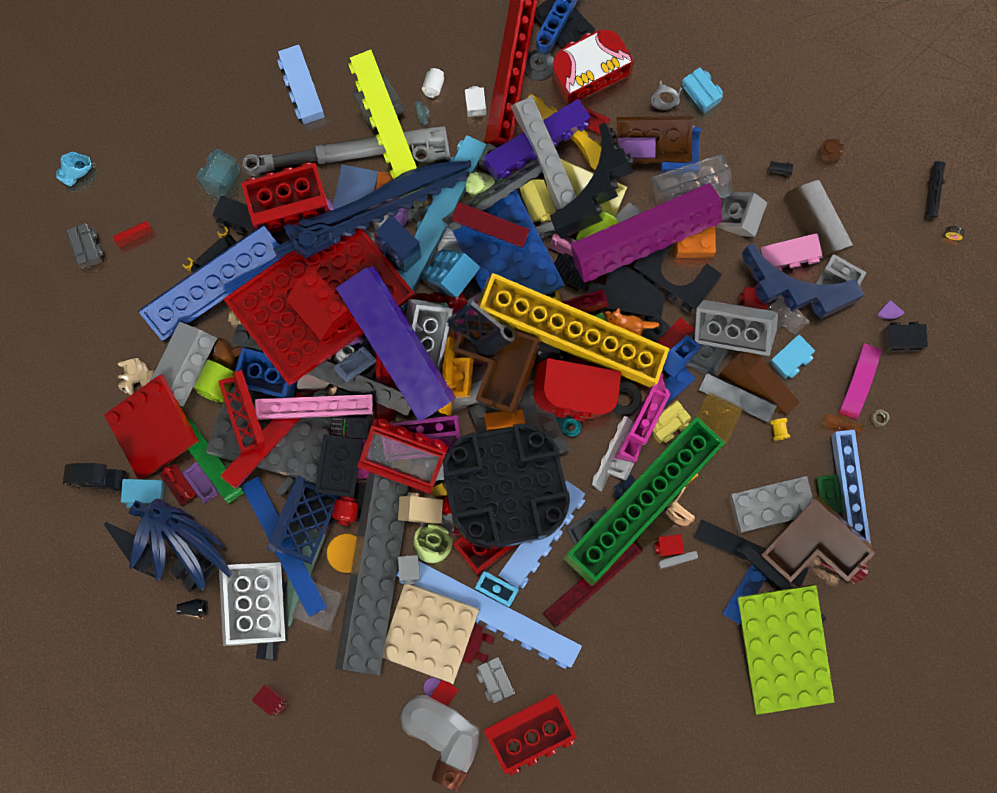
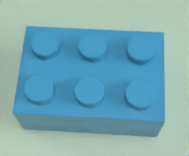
M442 249L435 254L433 262L424 268L420 279L434 292L458 297L480 269V266L463 252Z

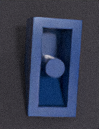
M686 335L668 352L663 369L675 378L702 346Z

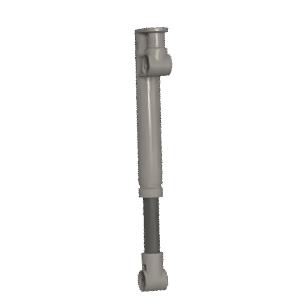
M445 126L403 132L409 149L412 150L416 166L424 167L435 163V161L446 159L450 162ZM375 136L330 143L324 146L318 145L314 150L273 156V154L260 156L249 154L244 157L243 166L248 175L257 176L262 172L274 171L278 167L318 161V164H325L326 162L331 163L382 155L386 150L384 145H379ZM419 154H425L426 158L418 159L417 156ZM250 163H257L254 168H248Z

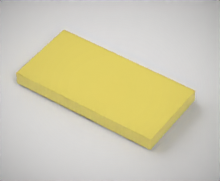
M560 159L577 197L586 187L594 172ZM618 182L619 188L616 189L618 197L600 204L603 211L614 217L627 190V186Z

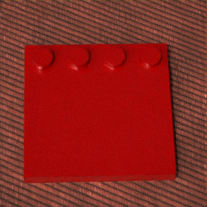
M158 375L104 414L138 480L146 479L199 442L164 375Z

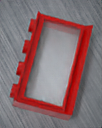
M374 419L357 467L431 494L449 445L438 439L427 438L422 433L408 431L403 426L389 424L387 420Z

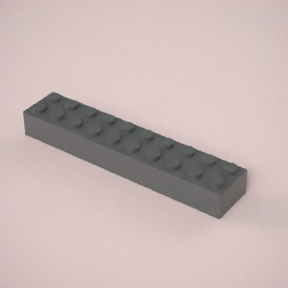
M374 473L367 475L335 669L380 676L398 557L400 555L405 521L398 520L399 497L407 496V493H410L411 487Z

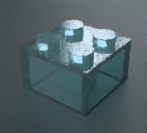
M216 148L214 152L209 154L205 167L199 170L197 181L204 192L219 199L221 195H227L241 172V168L236 158Z

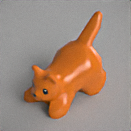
M619 308L616 311L604 313L609 323L639 336L644 329H653L659 326L658 322L642 321L636 316L622 315Z

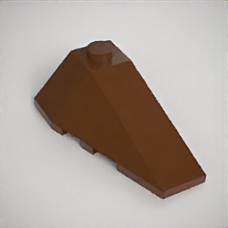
M741 351L718 375L726 381L777 404L775 411L785 416L800 403L758 354Z

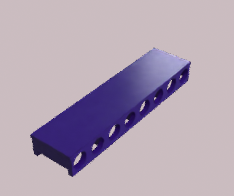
M374 266L366 267L336 287L419 422L456 398Z

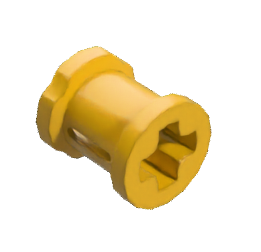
M787 418L770 421L774 429V441L790 438L786 427Z

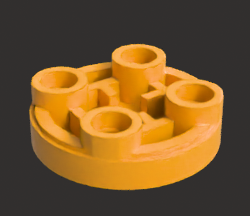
M341 534L329 543L327 559L335 570L341 573H351L357 536Z

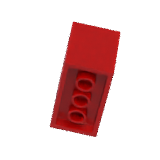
M304 163L301 167L294 169L291 167L285 168L282 172L267 173L264 177L257 179L249 178L241 183L254 230L264 224L270 233L285 230V225H298L300 220L329 212L316 163Z
M556 694L484 729L485 735L504 773H509L510 776L521 771L520 766L527 763L529 767L539 762L538 757L545 754L547 758L557 752L556 748L560 746L566 748L574 744L573 739L577 738ZM548 722L550 725L554 724L555 726L551 734L544 731ZM529 732L537 734L534 743L526 740ZM511 741L519 743L518 751L514 752V750L508 749Z

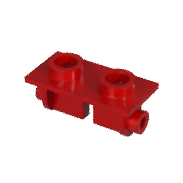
M462 292L458 297L444 295V300L447 302L448 307L453 309L452 313H454L455 309H462L468 304Z
M176 464L163 469L160 477L180 506L197 495Z

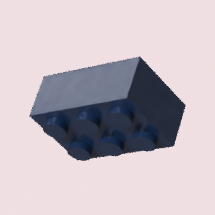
M392 215L375 231V240L378 242L379 250L385 257L389 256L391 258L393 266L399 271L402 269L406 273L422 257L419 241Z

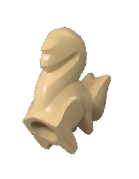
M138 358L119 362L118 365L124 368V374L119 375L118 378L124 379V381L118 384V388L132 395L134 393V384L140 382L143 387L149 383L154 370L149 371L147 365Z

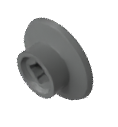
M538 50L529 52L524 71L525 75L534 81H544L550 78L553 72L554 58L551 54H543ZM541 61L542 65L537 66L536 63Z

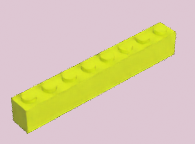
M372 50L350 57L349 68L352 74L356 73L357 75L356 86L359 92L363 91L365 98L362 101L365 109H370L372 116L369 119L372 127H377L379 134L376 137L379 145H384L386 152L383 155L386 163H391L393 170H390L392 178L395 179L402 173L417 169Z

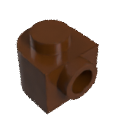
M839 139L825 140L819 148V157L826 162H837L840 155H843V144L839 143Z

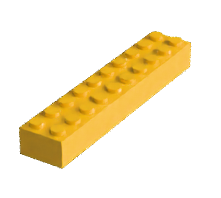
M494 273L487 278L477 304L501 325L508 324L515 331L539 338L543 343L602 368L621 371V376L647 387H652L658 383L670 349Z

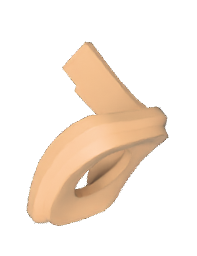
M685 487L666 507L665 512L671 521L680 526H687L695 519L694 515L677 502ZM674 512L679 513V514L682 515L685 519L680 518V517L677 516Z

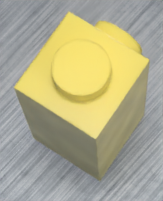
M533 179L519 188L522 194L521 197L533 222L543 223L550 221V215L557 212L544 180Z

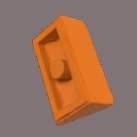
M522 409L517 410L516 415L504 411L484 413L486 432L513 427V424H525Z

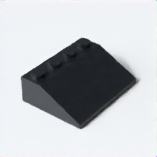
M105 522L104 526L130 562L134 535ZM147 543L133 568L155 578L150 544ZM166 552L164 570L161 577H163L174 557Z

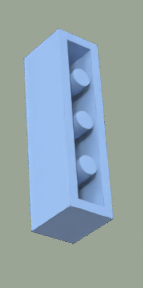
M296 45L278 51L280 58L277 59L280 70H285L286 75H283L286 86L290 85L292 91L288 93L292 103L296 102L298 108H295L297 118H302L303 124L324 118L325 116L300 46Z

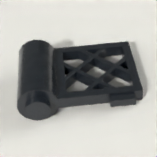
M474 301L468 303L447 320L448 326L452 330L466 337L476 346L478 354L486 358H490L516 339L515 331L510 325H501ZM472 309L478 316L468 315V311ZM456 320H465L466 325L459 324ZM469 321H477L479 326H472ZM483 322L489 323L493 327H483ZM471 331L480 332V336L476 338Z

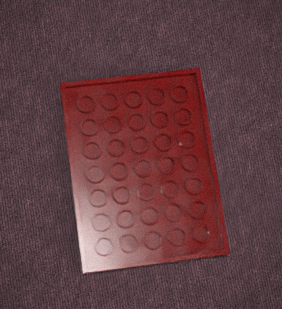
M356 229L352 237L341 236L338 244H334L306 259L293 251L223 299L289 386L364 334L352 315L351 320L321 342L286 301L297 281L309 271L314 269L344 304L345 302L336 287L366 267L373 266L399 307L416 296L414 291L363 229Z

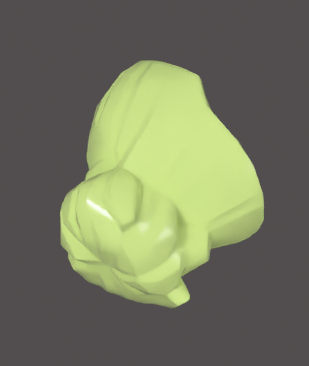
M470 173L465 184L466 192L474 198L494 185L495 180L486 173Z

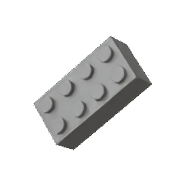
M807 476L734 493L729 496L738 534L792 522L813 500Z

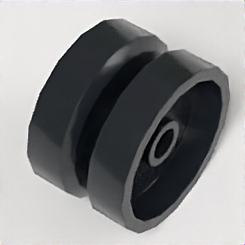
M191 546L190 549L195 555L202 570L204 581H206L214 572L216 566ZM178 558L171 567L169 574L176 581L183 579L182 587L191 593L198 586Z

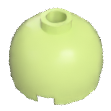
M428 524V527L422 528L421 526L415 532L413 548L415 554L422 561L438 563L449 555L453 538L448 535L447 529L439 525Z

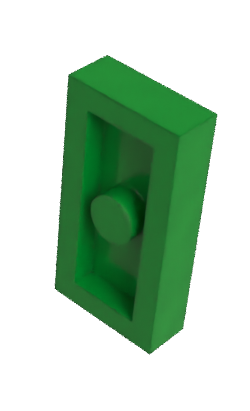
M837 474L817 477L819 497L837 514L843 513Z

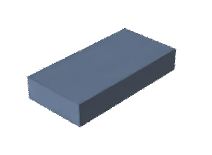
M363 346L335 365L334 371L347 383L373 365L376 359Z

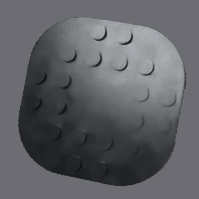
M513 424V427L478 434L472 432L459 438L447 453L444 461L443 478L451 516L455 528L469 543L480 548L497 549L538 541L555 533L563 524L568 513L570 496L559 458L560 453L554 440L548 434L538 430V427L528 424Z

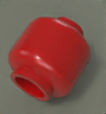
M341 496L340 499L335 501L332 517L338 520L337 524L349 526V522L353 523L357 520L359 504L355 502L356 499Z

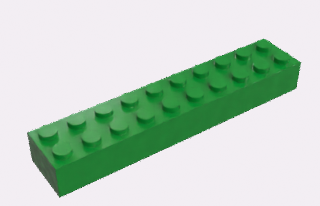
M696 416L563 559L592 586L718 452L725 442Z

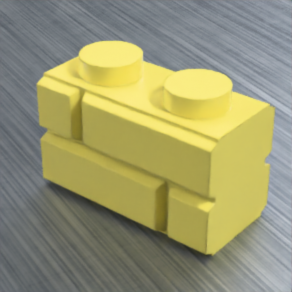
M676 401L661 413L651 434L659 444L663 441L668 443L675 437L673 434L678 430L682 432L692 418L682 405Z

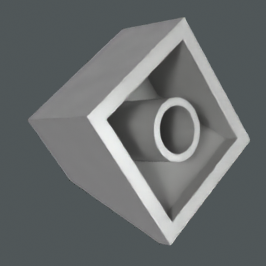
M725 192L721 203L722 222L715 227L739 236L755 237L767 202L756 193Z

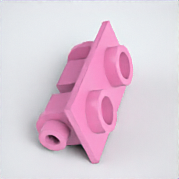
M556 233L553 235L548 248L563 255L567 253L573 256L571 244L576 242V240L570 237L561 239Z

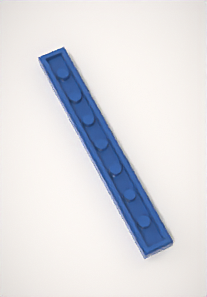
M256 477L241 485L270 540L279 515L260 478ZM291 538L284 540L281 547L287 549L294 547ZM275 550L308 616L311 617L327 608L304 562Z

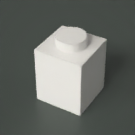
M472 86L465 89L468 117L486 115L484 88Z

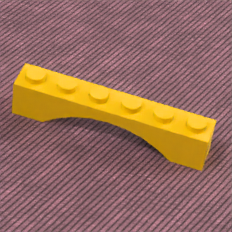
M530 94L528 96H533L543 120L557 112L554 107H548L538 95ZM584 130L581 132L577 131L570 139L582 151L589 171L595 172L599 163L601 143L590 139Z

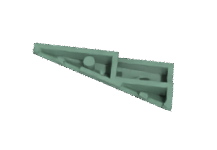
M293 523L290 525L292 533L302 530L300 525ZM307 531L310 540L319 537L317 531ZM304 533L294 536L297 545L307 542ZM325 534L321 540V543L319 545V548L316 552L312 564L304 562L310 576L312 575V570L314 568V565L316 563V560L326 538ZM309 545L300 548L302 555L311 556L312 551ZM287 576L284 624L286 627L291 628L301 601Z

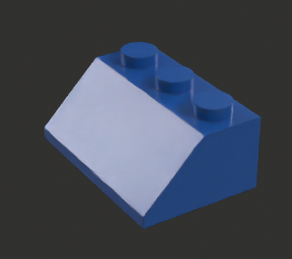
M246 348L241 349L235 372L242 370L248 390L278 398H293L297 381L289 386L264 353Z

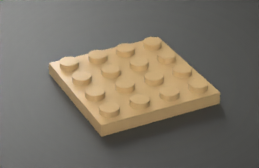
M404 585L385 640L383 658L454 684L480 609L416 585Z

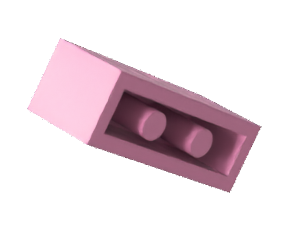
M817 233L761 247L762 256L780 271L788 266L790 269L798 268L801 266V263L808 262V264L820 262L819 259L823 258Z

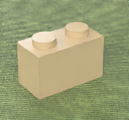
M407 493V496L399 497L398 520L428 524L441 523L443 500L435 499V495L419 497V493Z

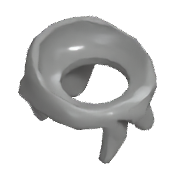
M660 80L651 97V104L659 110L672 109L680 103L679 95L682 87H680L677 93L673 88L661 84L662 80ZM662 92H668L673 95L674 100L667 103L662 101L659 95Z

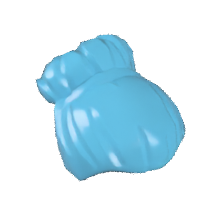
M73 151L62 155L61 167L56 171L57 179L68 186H73L77 178L86 175L90 170V158Z

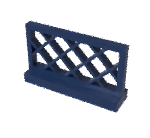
M297 475L270 537L267 550L271 552L276 550L312 564L331 519L334 503L340 496L324 493L319 495V493L315 492L316 485L304 481L305 478ZM305 488L313 490L316 496L306 499L304 495ZM328 496L333 498L334 501L331 505L324 506L321 498ZM318 499L321 508L312 511L308 503ZM305 504L309 513L299 516L296 509ZM324 512L326 520L317 523L314 515ZM311 516L314 525L305 528L301 520ZM298 521L302 530L292 533L289 525ZM316 528L319 537L310 540L307 531ZM304 533L307 542L297 545L294 536ZM291 538L294 547L290 549L281 547L284 540ZM309 545L312 551L311 556L302 555L300 548Z

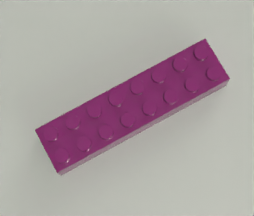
M708 183L571 244L575 267L585 283L607 272H612L623 265H628L641 257H646L659 249H664L675 242H680L693 234H698L702 230L714 227L722 222L721 198L711 183Z

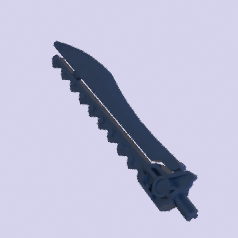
M471 161L438 163L410 170L354 202L321 215L300 220L298 225H285L284 229L289 241L274 247L275 255L277 258H280L295 251L296 254H300L306 259L334 244H338L341 236L352 237L356 229L367 230L370 222L381 223L385 215L396 216L399 213L398 209H410L414 201L425 202L427 195H439L443 187L453 189L456 181H467L470 173L465 170L471 167Z

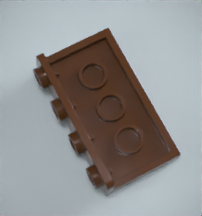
M693 116L617 117V142L618 138L655 137V157H633L634 163L648 164L650 162H659L662 164V162L687 163L692 161Z

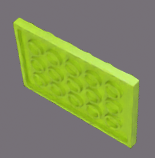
M814 584L738 596L737 600L755 714L834 703L817 586Z

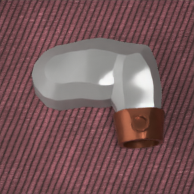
M416 695L408 700L402 708L400 716L402 729L409 736L426 741L431 747L440 751V760H437L432 780L449 789L458 791L468 775L467 771L474 760L479 745L480 732L478 728L455 709L427 695Z

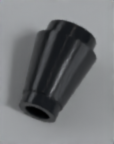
M198 598L177 604V614L201 618L207 614V603L205 600Z

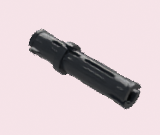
M942 161L934 162L933 174L929 181L931 188L926 214L928 218L936 219L939 216L942 185L945 184L944 170L946 163Z

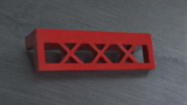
M242 370L236 371L233 377L219 380L218 384L240 452L245 453L263 448L265 439ZM234 382L236 390L234 394H231L225 390L224 385ZM233 399L242 405L239 412L231 408L230 404ZM239 417L247 420L248 425L245 430L236 424ZM247 435L253 438L254 445L244 447L243 437Z

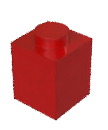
M682 534L657 538V542H654L655 553H659V558L684 554Z

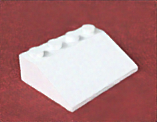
M281 562L227 565L232 573L230 578L219 569L223 646L285 641Z

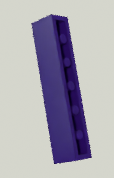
M577 99L543 121L556 147L562 140H569L575 132L585 130L589 126L591 116ZM523 132L485 155L483 163L497 181L500 178H507L515 169H522L531 159L536 160L537 156Z

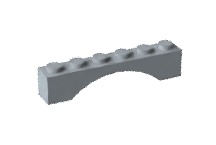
M533 96L511 105V109L537 156L556 210H560L576 198V194Z

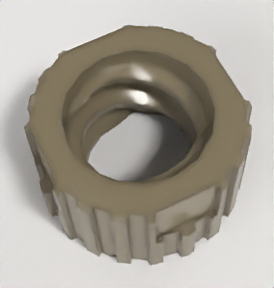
M879 409L872 414L871 422L874 426L883 427L890 420L888 412ZM878 414L884 417L883 422L876 420Z

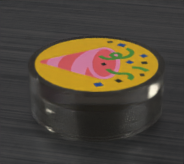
M949 226L946 228V238L954 241L964 239L965 231L961 227Z

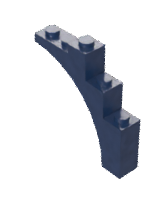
M754 244L748 245L742 252L744 262L749 265L753 278L758 281L754 288L755 295L761 300L763 305L783 296L785 305L792 312L811 303L814 313L822 319L858 302L864 296L855 279L831 285L811 284L792 278L772 266L761 255Z

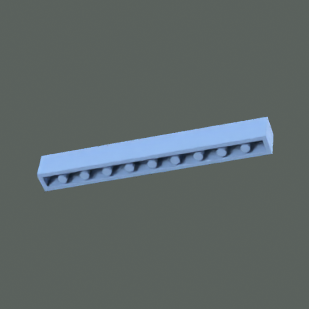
M419 561L420 580L416 581L414 585L479 608L476 623L482 621L487 624L485 628L495 633L497 630L503 632L504 638L512 642L514 639L522 642L520 646L529 651L532 648L539 651L538 655L546 660L549 657L556 660L555 664L564 669L567 666L572 667L582 647L581 645Z

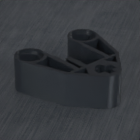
M100 463L66 464L63 485L122 491V480L126 479V471L107 469V465Z

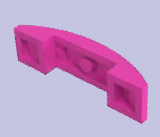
M863 343L849 388L838 414L855 420L858 419L872 384L882 349Z

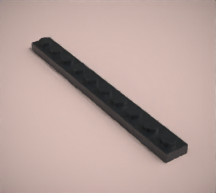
M238 324L231 342L263 353L244 326ZM326 360L307 373L357 395L372 394L374 402L407 416L411 412V408L400 390L362 374H358L346 383L334 371V366L337 364Z

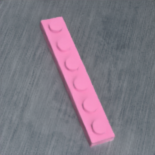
M373 395L255 399V412L258 420L373 415Z

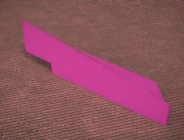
M661 373L658 383L650 387L614 456L615 459L636 463L641 445L647 443L670 396L669 390L666 389L663 381V373Z

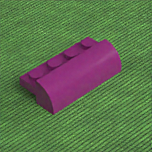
M458 415L425 418L420 422L418 419L389 422V424L395 426H403L408 431L422 433L427 438L443 441L446 445H449L446 454L453 444L461 438ZM381 436L385 461L435 456Z

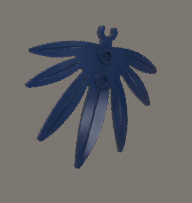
M159 498L154 499L149 508L145 507L140 501L135 500L128 513L132 516H139L142 519L136 529L132 543L130 569L139 560L150 534L151 558L157 581L160 580L163 574L165 564V545L163 539L167 540L201 591L205 587L204 576L195 555L186 543L205 556L228 578L231 577L232 573L224 559L202 535L212 540L222 550H224L225 546L208 529L193 521L194 517L182 509L170 506V503Z

